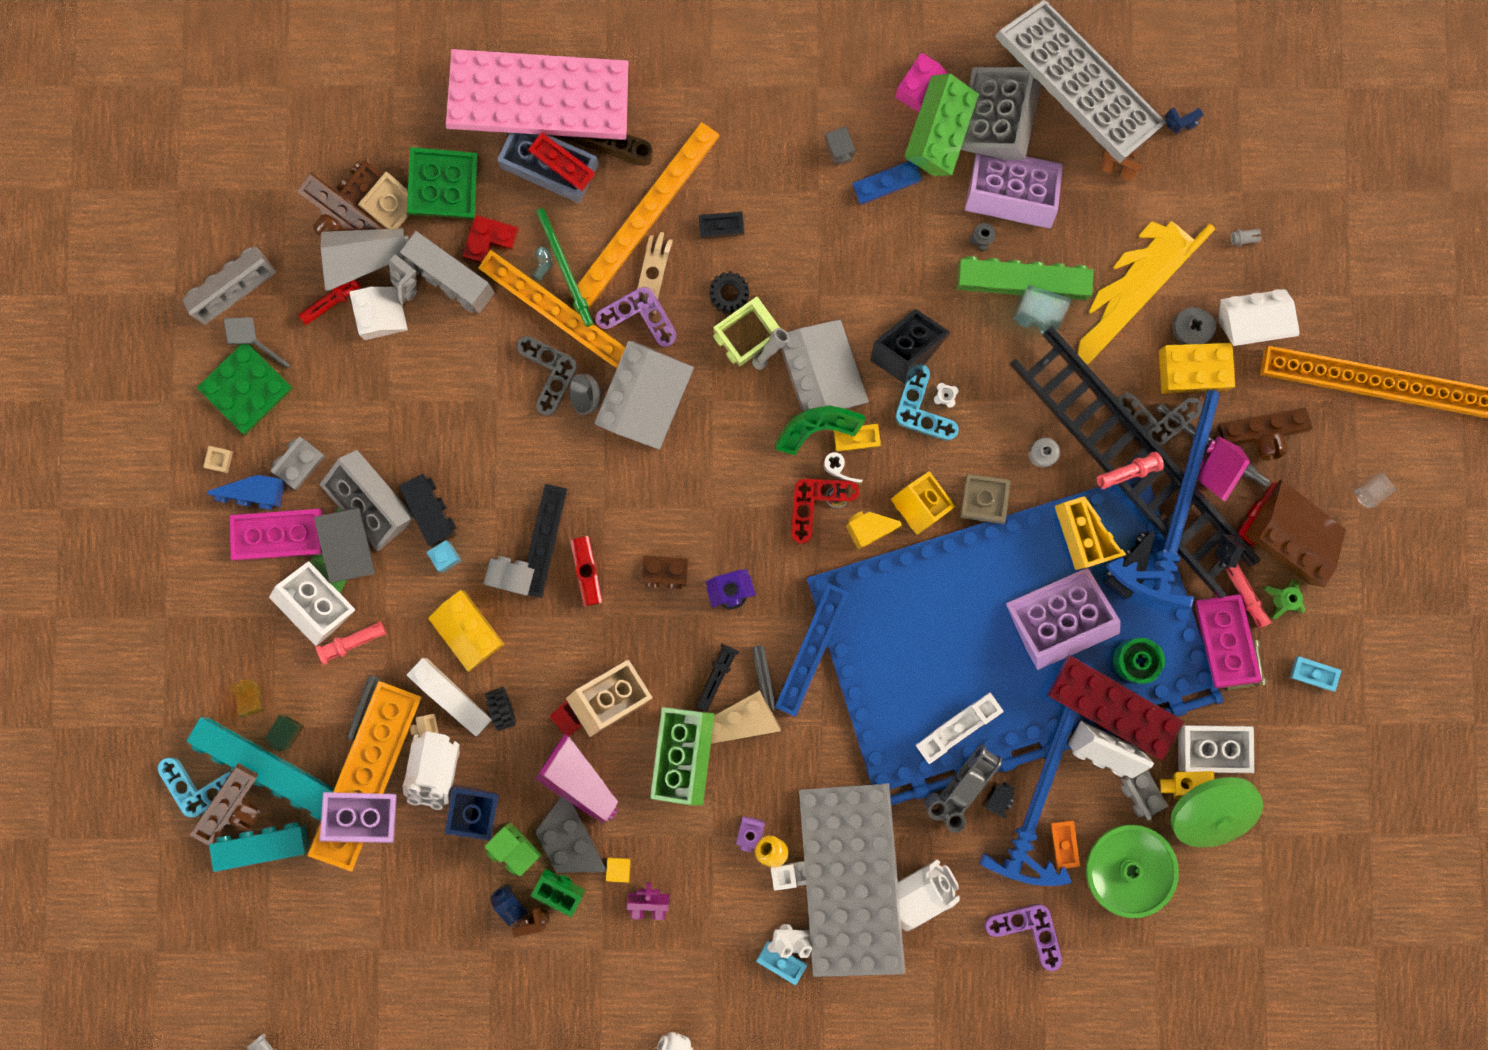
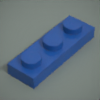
M908 161L854 182L852 187L859 204L863 205L921 182L922 178L916 165Z

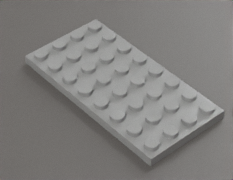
M1046 0L1041 1L1005 26L995 36L1002 46L1007 48L1017 61L1119 163L1165 125L1166 121Z
M889 784L799 790L813 977L904 974L905 962Z

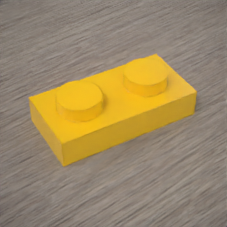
M878 424L863 425L855 437L833 430L836 452L881 446Z

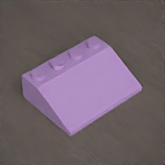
M976 153L965 210L1051 229L1058 212L1063 164L1026 156L1025 160H1003Z
M1088 568L1006 603L1024 646L1037 670L1120 634V620Z

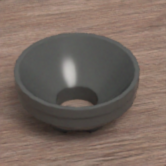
M575 375L571 380L569 388L570 401L577 413L586 415L593 413L597 409L603 392L591 375Z

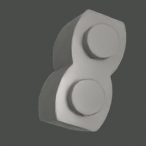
M498 556L497 560L490 558L483 584L527 596L535 569L528 568L529 563L515 560V564H513L510 558Z

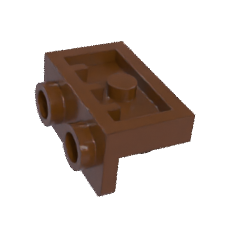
M363 160L361 163L357 161L350 169L352 173L347 180L343 178L336 186L337 192L359 209L361 208L358 206V203L383 176L381 172L366 160Z
M643 555L641 582L646 583V587L659 588V584H668V589H682V585L687 586L688 558Z
M538 905L533 909V916L521 918L520 921H517V924L512 927L513 937L542 932L546 928V924L549 923L547 909L543 910V905Z

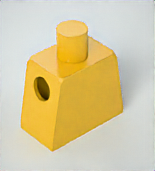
M1214 771L1176 772L1172 779H1160V792L1173 793L1174 799H1180L1194 787L1214 780ZM1181 783H1186L1189 789H1184Z

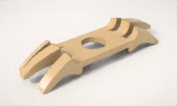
M662 232L658 236L654 252H651L654 236H649L638 288L643 286L651 288L657 299H659L664 271L673 240L669 239L664 255L661 254L664 233ZM654 267L658 269L659 276L656 279H649L646 276V271L649 268ZM646 293V294L643 295V300H644L646 303L648 302V301H647V298L649 297V294H648V293ZM640 297L634 300L636 309L638 307L636 304L639 302Z

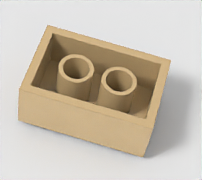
M628 659L576 689L566 700L589 737H592L642 707L653 697Z

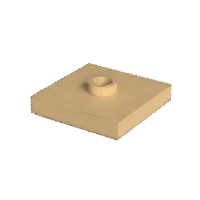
M386 171L358 203V206L385 229H398L409 217L407 215L408 189Z

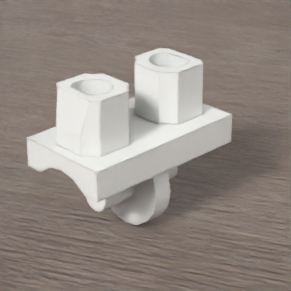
M783 924L780 930L774 931L773 940L767 948L769 952H778L780 957L788 958L792 953H798L800 958H808L812 951L810 930H793L789 924Z

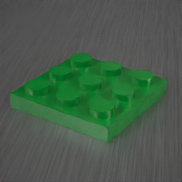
M410 147L407 215L474 220L477 153Z
M241 344L196 387L244 435H247L294 389L249 344Z

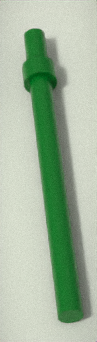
M540 208L536 213L574 299L573 305L577 313H580L585 327H590L594 323L588 312L589 306L585 298H582L545 209Z

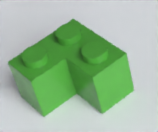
M511 822L505 825L484 846L487 849L486 854L494 862L497 860L500 863L505 861L507 863L505 867L514 876L516 874L521 876L542 855Z

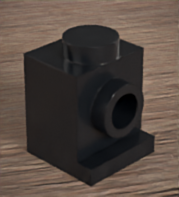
M1004 781L1002 784L995 782L982 806L1006 819L1007 815L1004 811L1005 809L1009 810L1014 803L1015 798L1013 796L1015 793L1013 791L1015 788Z

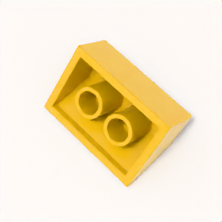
M460 590L445 601L428 618L468 672L505 645L463 590Z

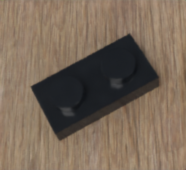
M743 212L698 215L700 239L744 235Z

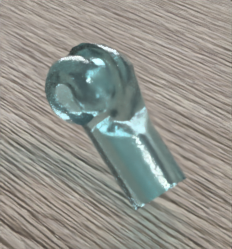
M538 247L535 250V256L538 258L539 266L532 275L541 281L551 269L552 259L551 253L547 248Z

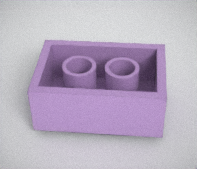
M323 793L320 841L394 843L396 794Z

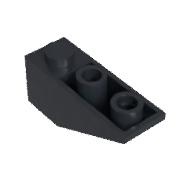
M1153 530L1146 533L1142 531L1135 538L1134 542L1136 544L1131 550L1129 548L1124 551L1126 555L1119 557L1124 559L1123 567L1137 562L1136 570L1146 571L1155 533ZM1109 570L1105 573L1107 578L1103 583L1119 597L1125 600L1133 595L1134 592L1119 582ZM1136 580L1140 584L1144 582V580Z

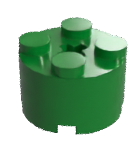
M1131 638L1123 641L1115 648L1113 665L1116 673L1122 680L1129 683L1146 684L1153 682L1159 677L1165 666V655L1162 648L1152 640L1147 638ZM1142 658V662L1136 664V659Z

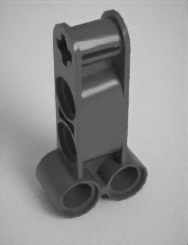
M983 744L978 746L941 794L931 793L925 797L924 807L929 816L934 820H943L948 830L953 833L962 831L966 826V819L963 813L998 770L1002 763V757L999 755L995 756L989 752ZM935 804H940L937 809H932ZM953 816H958L955 821H949Z

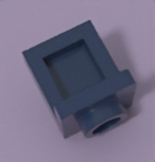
M1172 108L1165 115V121L1168 128L1173 130L1176 135L1185 129L1191 131L1200 124L1198 121L1204 114L1198 108L1180 118L1176 109Z
M508 884L497 889L490 896L494 911L508 926H511L528 913L526 907L513 894Z

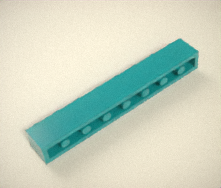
M209 717L199 718L186 741L192 745L191 748L201 754L206 752L212 756V761L220 765L225 763L231 766V771H233L237 763L258 774L253 784L259 787L266 786L270 788V793L279 798L284 796L291 800L290 804L298 809H303L304 807L311 811L310 815L320 821L322 820L323 793H333L335 788Z

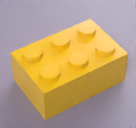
M1232 343L1166 345L1159 350L1161 394L1207 392V390L1227 392L1235 388Z

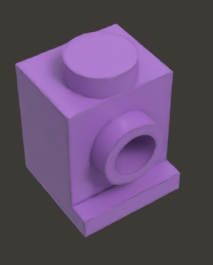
M742 816L736 844L740 845V850L753 852L757 842L762 837L765 821ZM747 832L754 833L752 840L746 838Z

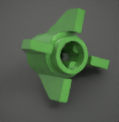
M1291 580L1287 588L1276 589L1264 586L1262 589L1271 596L1274 595L1273 601L1277 607L1269 618L1276 620L1289 610H1296L1300 614L1305 612L1303 596L1299 590V582L1297 580Z

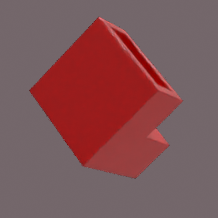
M568 701L564 702L556 711L549 715L562 733L567 736L572 735L583 726Z

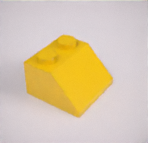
M930 471L891 498L896 509L902 514L910 528L917 535L956 507Z
M861 511L848 519L849 523L846 525V528L859 550L897 530L902 524L898 520L871 512L863 514Z

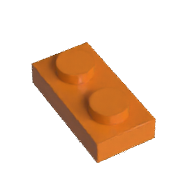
M1074 821L1051 822L1050 829L1056 869H1061L1062 866L1065 868L1080 867Z

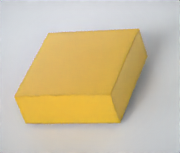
M608 857L606 881L629 882L631 858Z

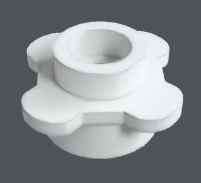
M944 383L938 384L937 396L934 397V402L938 405L945 404L949 408L955 405L954 399L956 394H958V388L945 385Z

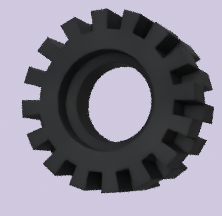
M728 271L727 274L722 272L720 276L717 275L714 278V281L710 284L709 296L711 304L716 307V310H721L724 314L726 312L733 314L746 304L749 299V286L743 276L741 278L740 274H732V271ZM726 285H732L738 291L737 297L732 301L723 299L720 294L721 289Z
M500 687L486 692V703L496 730L501 731L516 726L514 710L505 688Z

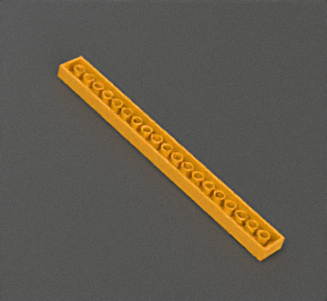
M1273 346L1264 348L1260 375L1488 418V387Z

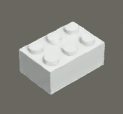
M1182 725L1178 732V770L1183 772L1254 773V727Z

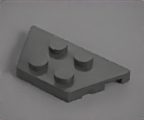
M560 797L536 830V834L555 872L606 871L607 868L575 805Z

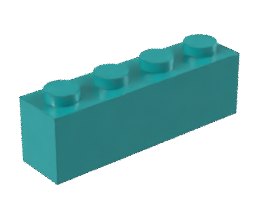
M298 822L285 824V829L276 830L274 826L261 829V834L253 835V831L239 833V838L231 839L230 835L216 838L215 843L209 844L213 872L309 853L310 846L306 825L299 826Z

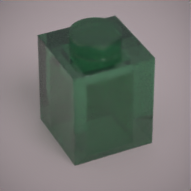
M286 714L279 715L265 739L270 742L269 746L277 751L290 750L303 730L304 725Z

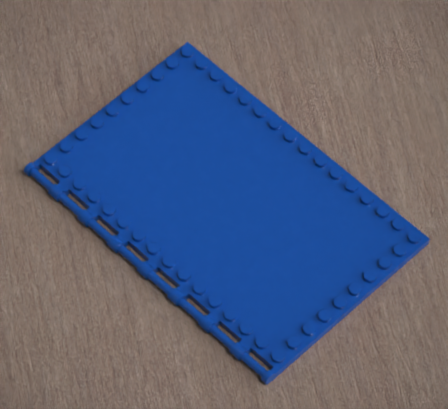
M1133 477L1126 480V482L1133 488L1142 478ZM1117 484L1106 489L1097 487L1007 515L1005 524L981 523L806 578L816 610L828 583L850 592L827 646L871 785L889 784L890 789L909 783L912 785V790L890 796L891 806L914 798L917 800L925 798L930 793L945 789L953 777L928 785L925 782V778L953 769L956 775L975 749L982 744L995 756L999 755L1002 757V763L996 772L1010 771L1016 769L1018 765L1043 757L1047 758L1065 708L1064 705L1047 696V693L1066 658L1037 670L1024 646L1006 603L1083 570H1075L1055 506L1084 496L1101 518L1100 521L1108 532H1111L1113 540L1123 551L1128 548L1131 550L1136 544L1134 540L1142 531L1146 533L1153 530L1155 532L1146 571H1157L1154 568V564L1160 561L1157 558V554L1164 549L1166 539ZM1150 485L1138 495L1146 504L1154 498ZM1157 508L1154 511V513L1162 521L1159 510ZM1119 557L1087 567L1120 620V634L1071 656L1079 661L1095 665L1094 669L1155 705L1167 702L1168 708L1164 710L1176 717L1186 715L1188 711L1206 705L1223 703L1221 692L1218 688H1214L1206 650L1192 609H1176L1154 602L1136 593H1133L1129 599L1123 600L1103 583L1107 578L1105 576V573L1108 571L1106 565L1120 559ZM1177 569V572L1171 573L1175 577L1174 582L1169 583L1172 587L1171 595L1187 596L1179 570ZM1144 580L1141 585L1153 589L1155 581ZM1131 638L1150 639L1158 644L1164 652V669L1159 677L1150 683L1136 684L1124 681L1114 669L1113 655L1115 648L1123 641ZM1142 658L1136 659V664L1142 662ZM1209 688L1211 695L1183 703L1181 697ZM991 693L1004 712L986 725L984 724L948 749L945 754L928 764L916 747V744L956 714L983 696ZM1077 713L1071 732L1076 730L1080 721L1096 728L1097 726L1096 723ZM1101 729L1111 735H1115L1106 729ZM1070 739L1067 741L1064 751L1071 749L1068 745ZM1039 742L1041 749L1012 757L1011 751Z

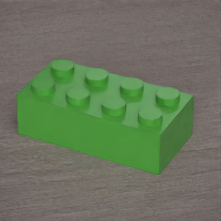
M950 73L931 76L904 157L932 176L952 175L979 94Z
M662 707L650 799L685 805H703L714 713Z

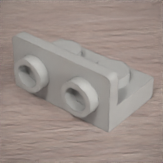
M394 255L389 260L390 280L398 289L399 302L404 304L407 300H412L417 293L416 270L397 255Z
M302 437L295 438L287 446L288 451L274 461L271 470L273 474L280 477L294 490H298L325 457L324 454Z
M1148 770L1134 778L1124 776L1120 779L1123 783L1121 789L1127 798L1131 797L1135 804L1132 808L1139 818L1142 817L1145 820H1150L1152 815L1168 807Z

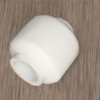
M669 1032L660 1038L657 1050H693L688 1037L675 1032Z

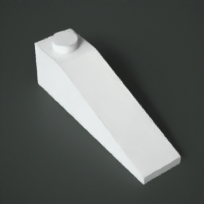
M422 658L407 674L426 694L476 737L492 721L482 709L428 658Z

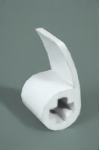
M830 453L826 457L823 467L829 475L841 481H852L857 485L861 484L863 480L839 474L845 465V460L841 454ZM829 460H838L837 465L839 468L836 466L834 469L830 468L831 463Z

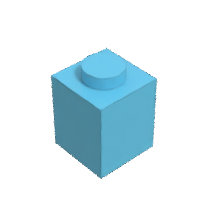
M447 540L427 552L438 572L441 573L446 572L462 561L451 542Z

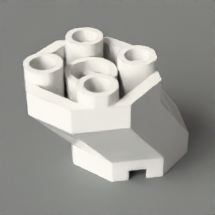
M428 731L424 732L422 737H419L418 734L414 735L403 784V794L408 797L407 802L411 805L422 804L440 810L443 809L445 804L449 803L460 751L459 744L455 741L454 745L451 744L448 736Z
M938 860L927 864L898 881L901 927L905 931L916 928L960 901L959 895L955 897V891L959 890L955 877L949 867L938 865L941 863Z

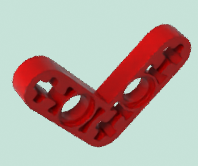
M799 480L794 488L793 539L799 544H806L812 539L815 501L854 502L860 495V489L857 484L852 481ZM804 484L811 488V491L806 493V499H811L810 503L806 501L798 502V498L803 499V492L799 491V488H802ZM827 484L831 485L834 490L833 494L829 497L821 494V488ZM837 485H841L840 489L847 490L848 486H852V489L856 490L855 494H851L850 498L847 497L846 493H839L840 498L836 497L838 492ZM803 505L808 506L810 509L809 515L805 518L799 517L797 512L798 508ZM797 520L801 522L809 521V525L804 524V531L808 532V536H804L803 540H800V537L796 535L797 532L801 531V524H796Z

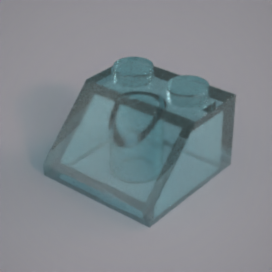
M1028 285L1020 295L1013 320L1018 321L1017 323L1024 327H1030V325L1037 327L1042 333L1051 326L1057 331L1067 312L1071 299Z

